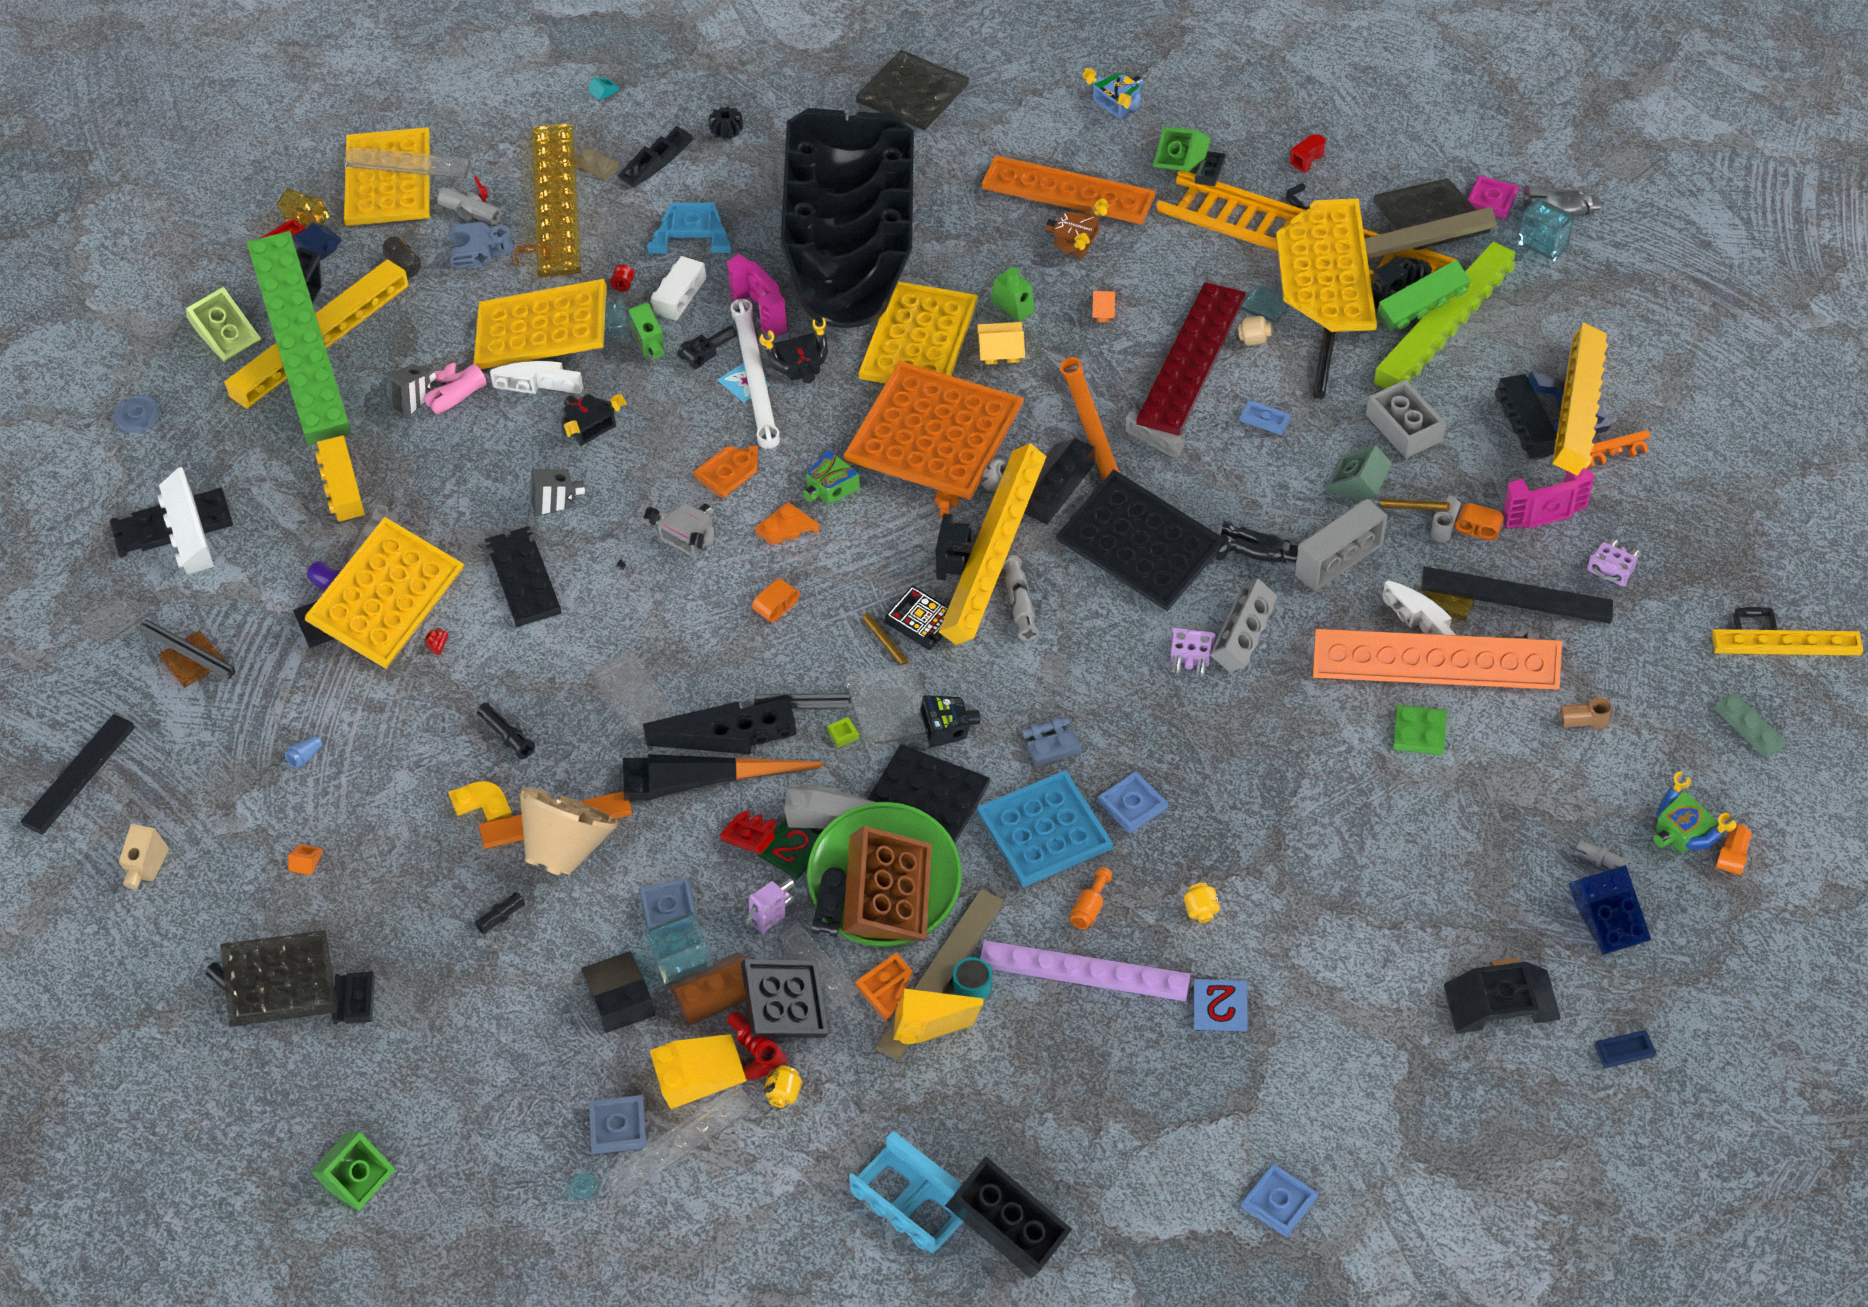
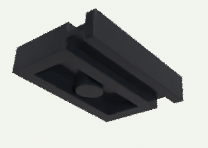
M373 971L347 973V975L343 976L335 974L332 1009L334 1025L338 1024V1022H345L346 1024L372 1022L375 985Z

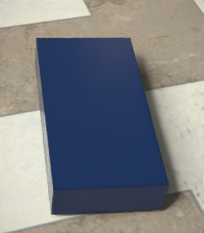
M1646 1030L1599 1040L1594 1045L1604 1069L1653 1058L1656 1055V1050Z

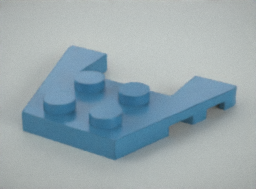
M714 202L671 203L661 221L662 224L659 230L655 231L652 242H649L647 245L648 254H667L669 238L712 237V253H731V244L727 239Z

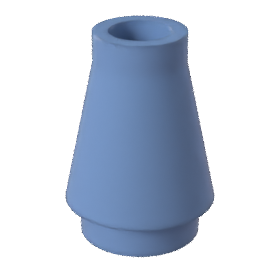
M312 736L309 739L289 746L288 751L285 752V758L293 768L304 767L313 755L322 748V742L317 736Z

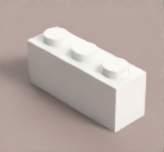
M681 256L677 263L673 264L667 277L663 278L658 290L653 292L650 302L653 307V313L677 321L706 280L705 264Z

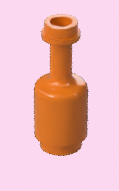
M1099 867L1095 871L1094 876L1096 880L1092 888L1080 892L1070 911V922L1079 929L1086 930L1089 926H1092L1103 906V898L1100 893L1105 883H1110L1112 880V872L1106 867Z

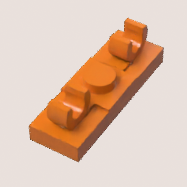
M1649 430L1595 443L1590 453L1592 460L1588 467L1592 468L1595 466L1594 457L1599 460L1600 465L1606 463V456L1603 453L1609 452L1610 456L1619 454L1627 446H1630L1628 452L1631 457L1637 455L1636 447L1641 449L1642 454L1647 453L1648 446L1643 441L1651 437Z

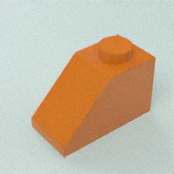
M1093 291L1092 317L1097 318V322H1110V318H1114L1115 291Z

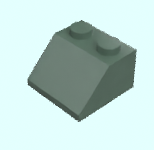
M1376 444L1341 457L1326 489L1358 501L1374 498L1379 494L1381 485L1387 478L1392 463Z

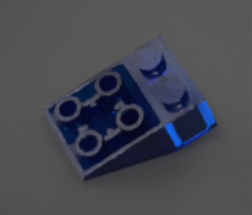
M1626 865L1568 883L1576 908L1603 955L1652 940Z

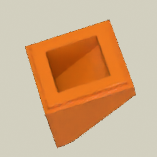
M299 844L288 854V870L311 875L317 866L323 849Z

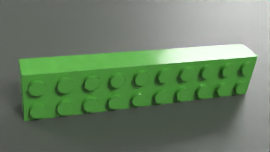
M290 231L246 242L307 446L316 444L318 441L351 434L343 402Z

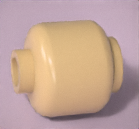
M1263 316L1246 317L1238 326L1240 341H1244L1247 346L1265 344L1268 336H1272L1271 323H1267Z

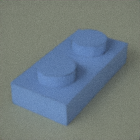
M1249 400L1240 416V421L1283 435L1291 421V414Z

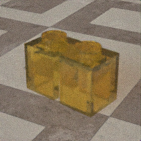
M289 188L284 191L276 203L285 220L294 218L306 227H309L312 222L323 225L330 215L321 199L307 194L304 196L303 193Z

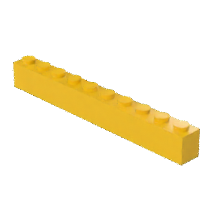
M387 259L316 312L325 347L328 348L407 288L409 285L405 270ZM277 343L224 381L229 397L246 409L287 379Z
M1584 322L1573 336L1552 463L1577 476L1583 468H1588L1592 460L1590 453L1594 447L1592 440L1596 433L1594 426L1598 419L1595 416L1599 409L1597 402L1601 396L1599 389L1603 383L1601 376L1605 369L1602 366L1606 359L1604 352L1608 346L1606 343L1607 333Z
M1031 443L1013 450L940 627L939 633L954 645L969 641L975 637L1045 462L1046 456Z

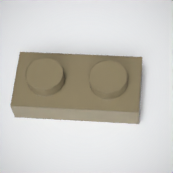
M586 147L574 157L575 165L604 180L609 179L619 170L618 162L589 147Z

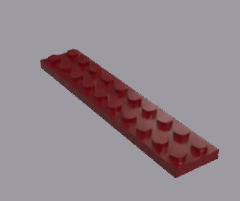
M1204 282L1137 416L1136 425L1180 436L1245 301L1246 292Z

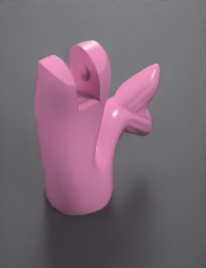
M450 363L443 371H434L436 374L435 381L446 383L447 385L428 392L423 398L424 403L431 407L432 411L438 415L451 409L474 391L486 386L485 376L478 366L472 364L463 371L455 373L456 363Z

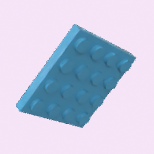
M1066 770L977 807L978 816L1022 888L1113 850V842Z

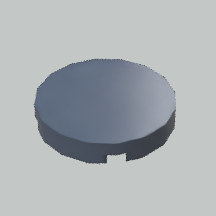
M146 395L131 396V399L127 401L124 399L115 408L114 418L117 426L129 433L148 430L156 424L160 417L158 404L152 397Z

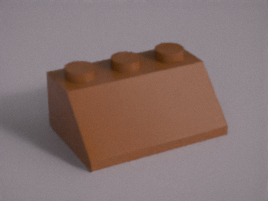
M737 952L667 983L688 1026L746 1001L741 962L747 959L745 956Z

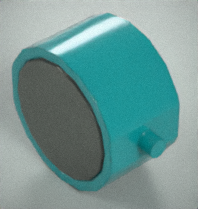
M974 957L965 958L958 962L953 971V993L959 996L986 999L992 990V967L984 960Z

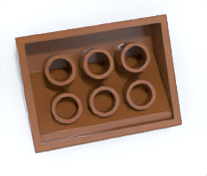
M863 826L852 833L849 837L843 932L866 938L925 941L927 936L932 844L868 826Z

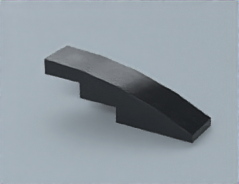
M676 126L666 138L660 136L650 148L644 146L620 172L618 178L632 187L644 182L678 156L693 140L692 135Z

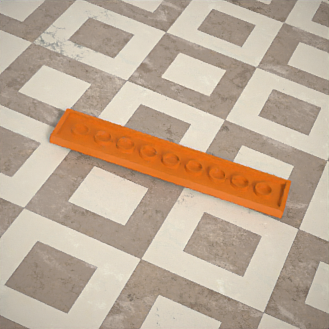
M1315 628L1313 678L1559 690L1562 641Z

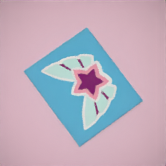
M744 363L717 379L743 403L751 398Z

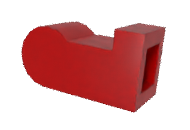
M1312 134L1297 144L1290 151L1289 164L1304 173L1308 172L1311 169V163L1315 159H1320L1324 156L1325 137L1320 134Z

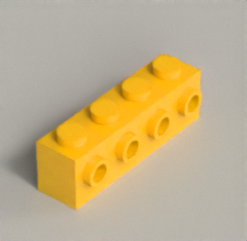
M344 435L318 441L319 451L315 452L318 465L323 464V467L319 468L322 481L327 480V483L323 484L326 497H331L332 499L327 501L330 513H336L338 522L364 516L365 512Z

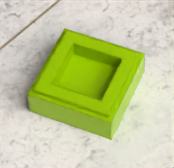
M849 717L826 726L827 732L837 748L859 739V733Z

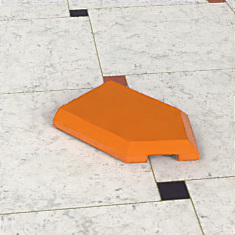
M735 446L725 447L694 470L693 475L707 488L721 498H724L758 472V446H748V448L735 449Z

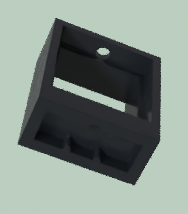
M299 247L296 253L313 305L322 288L320 254Z

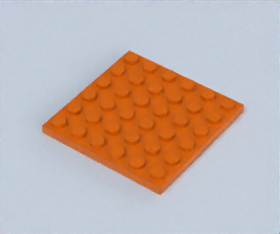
M899 361L844 454V461L971 500L981 482L985 465L995 457L1023 406V397Z

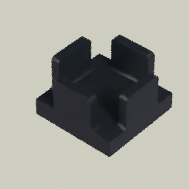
M943 514L935 549L937 580L946 581L947 573L962 575L970 556L966 552L953 551L954 545L966 546V543H971L972 526L970 524L953 522L952 514Z

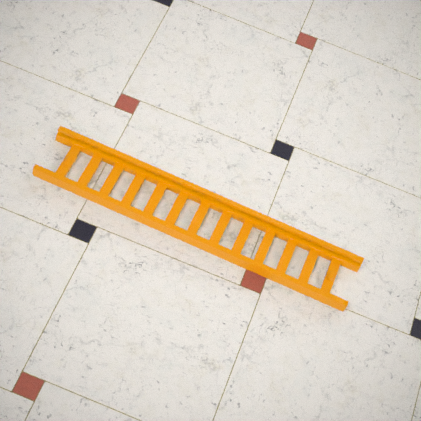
M1178 171L1176 184L1189 188L1178 206L1160 200L1157 202V212L1277 251L1276 238L1267 236L1266 233L1276 217L1286 219L1282 227L1286 228L1294 217L1300 212L1304 213L1306 211L1218 181L1216 186L1195 184L1196 174L1185 171ZM1199 191L1209 194L1197 212L1188 210L1189 205ZM1218 198L1228 200L1217 219L1207 216ZM1237 204L1247 207L1236 225L1226 222ZM1257 210L1267 213L1256 232L1246 229ZM1363 229L1364 238L1380 235ZM1414 247L1386 254L1378 268L1399 256L1423 260V262L1428 263L1432 267L1431 273H1433L1436 269H1440L1456 259L1421 247ZM1369 269L1370 280L1372 283L1373 270Z

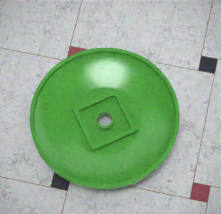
M892 802L861 805L835 818L821 832L809 857L807 872L808 888L815 908L823 873L829 868L837 867L842 869L847 875L849 837L861 827L868 826L932 844L927 935L936 930L953 910L959 896L962 880V868L958 850L944 827L919 809ZM843 906L839 934L845 938L872 947H898L915 942L911 940L866 938L843 932ZM823 918L826 923L832 922V919Z

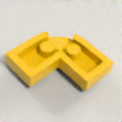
M485 781L474 782L448 792L457 816L482 808L487 822L512 817V812L504 793L493 783Z

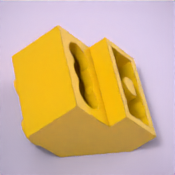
M1022 322L977 324L980 360H985V364H998V359H1007V363H1019L1020 358H1025Z

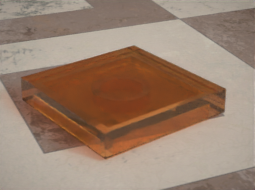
M200 630L184 639L225 661ZM171 648L158 654L160 660L183 688L213 672Z

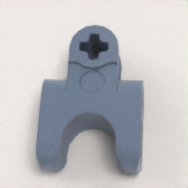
M474 222L453 225L448 231L450 241L456 246H461L452 249L450 253V263L455 268L486 265L491 261L492 256H505L514 250V244L510 240L511 231L506 226H493L489 228L486 223Z

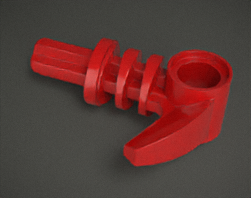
M736 1011L728 1015L727 1023L737 1033V1041L741 1045H745V1048L755 1056V1062L743 1068L746 1080L764 1077L772 1069H776L781 1065L786 1066V1054L769 1037H751L750 1023L739 1012ZM775 1053L773 1058L768 1060L769 1056Z

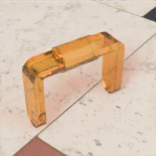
M531 244L516 246L515 267H519V253H539L546 251V265H550L549 245Z

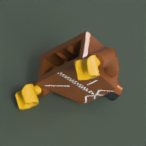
M1104 198L1096 201L1095 207L1086 212L1074 213L1067 211L1059 222L1049 219L1045 231L1054 234L1055 247L1059 248L1064 254L1071 253L1084 259L1099 233V215L1104 216L1107 214L1106 208L1109 207V204Z

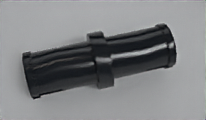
M514 892L513 895L502 903L494 904L491 907V911L475 921V926L485 935L500 922H506L508 916L525 905L524 899L518 892Z

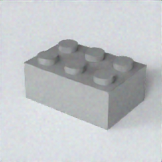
M1406 380L1368 397L1366 416L1405 459L1443 441L1446 422Z

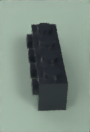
M1526 374L1500 378L1498 388L1495 390V396L1504 408V414L1509 418L1513 432L1518 435L1522 449L1526 451L1530 459L1554 455L1557 434Z

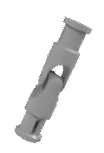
M1016 555L1006 557L1002 569L1005 570V584L1010 602L1014 607L1013 617L1019 627V639L1026 642L1032 641L1039 636V629L1035 626L1034 622L1035 612L1030 600L1026 576L1021 570L1022 560Z

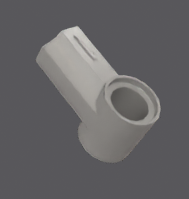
M1449 495L1441 499L1442 502L1450 503L1449 511H1437L1433 516L1430 536L1436 542L1443 543L1449 541L1461 507V503L1457 498Z

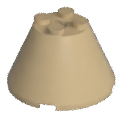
M523 787L520 791L526 855L524 861L536 866L539 863L547 866L546 871L561 875L562 872L570 875L618 825L617 820L614 823L611 822L612 816L592 806L560 795L558 800L553 796L547 795L548 791Z

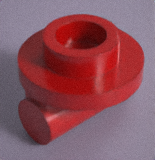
M441 628L431 629L425 637V647L432 650L434 654L441 655L449 636L448 632L443 631Z

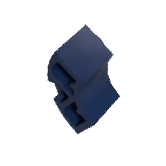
M312 222L303 232L291 235L296 251L300 247L320 254V261L335 252L342 240L329 227L316 222Z

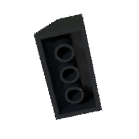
M1076 438L1055 444L1046 455L1045 462L1024 514L1048 525L1094 466L1095 447Z

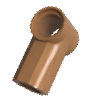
M1597 697L1591 700L1590 703L1563 705L1560 707L1561 724L1564 728L1590 725L1594 729H1604L1610 722L1612 704L1606 698Z

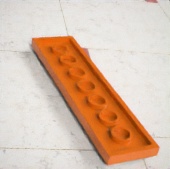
M995 155L982 181V189L1083 212L1095 207L1096 201L1104 198L1109 204V207L1106 208L1107 214L1104 216L1141 225L1145 222L1156 193L1155 190Z

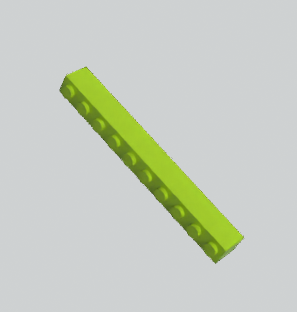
M1493 241L1465 271L1471 281L1467 293L1458 298L1456 296L1452 297L1441 308L1434 307L1429 310L1430 312L1415 325L1376 368L1374 384L1384 389L1404 380L1410 384L1411 379L1421 373L1423 366L1427 362L1430 363L1438 349H1443L1450 336L1453 337L1457 333L1459 326L1468 321L1470 314L1479 309L1482 301L1490 297L1493 289L1501 285L1508 273H1512L1516 262H1514L1516 252Z

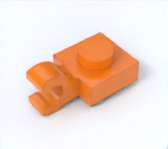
M937 490L935 504L939 505V517H943V514H949L951 506L958 507L960 497Z

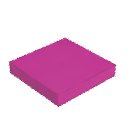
M1479 175L1466 201L1465 208L1476 211L1492 207L1495 216L1506 219L1520 186Z

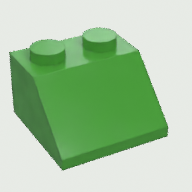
M1163 127L1153 167L1189 172L1205 159L1211 138L1194 129Z
M347 1131L310 1172L328 1191L359 1211L396 1169L361 1132Z

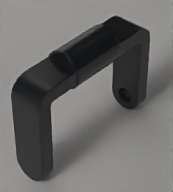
M1302 183L1288 189L1286 199L1292 206L1308 210L1310 206L1305 207L1294 196L1305 190V184Z
M1745 607L1735 609L1733 618L1736 630H1742L1740 616H1768L1771 630H1777L1772 608Z

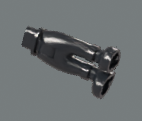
M1229 521L1223 522L1221 537L1225 538V544L1218 551L1216 560H1224L1229 552L1235 551V554H1243L1266 562L1279 563L1282 559L1283 563H1286L1287 560L1297 561L1298 545L1290 544V540H1283L1277 535L1257 532L1242 526L1238 528Z

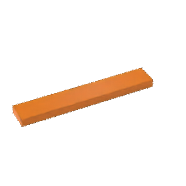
M623 791L579 801L612 816L611 820L632 815L629 800H624ZM522 814L479 824L484 849L524 840Z

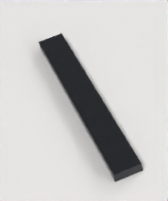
M1425 566L1422 570L1420 590L1604 623H1611L1613 619L1612 599Z

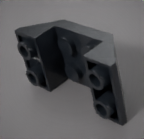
M1528 962L1473 968L1443 985L1456 1034L1480 1031L1483 1028L1484 1022L1489 1020L1532 1015L1534 1023L1561 1019L1548 970Z

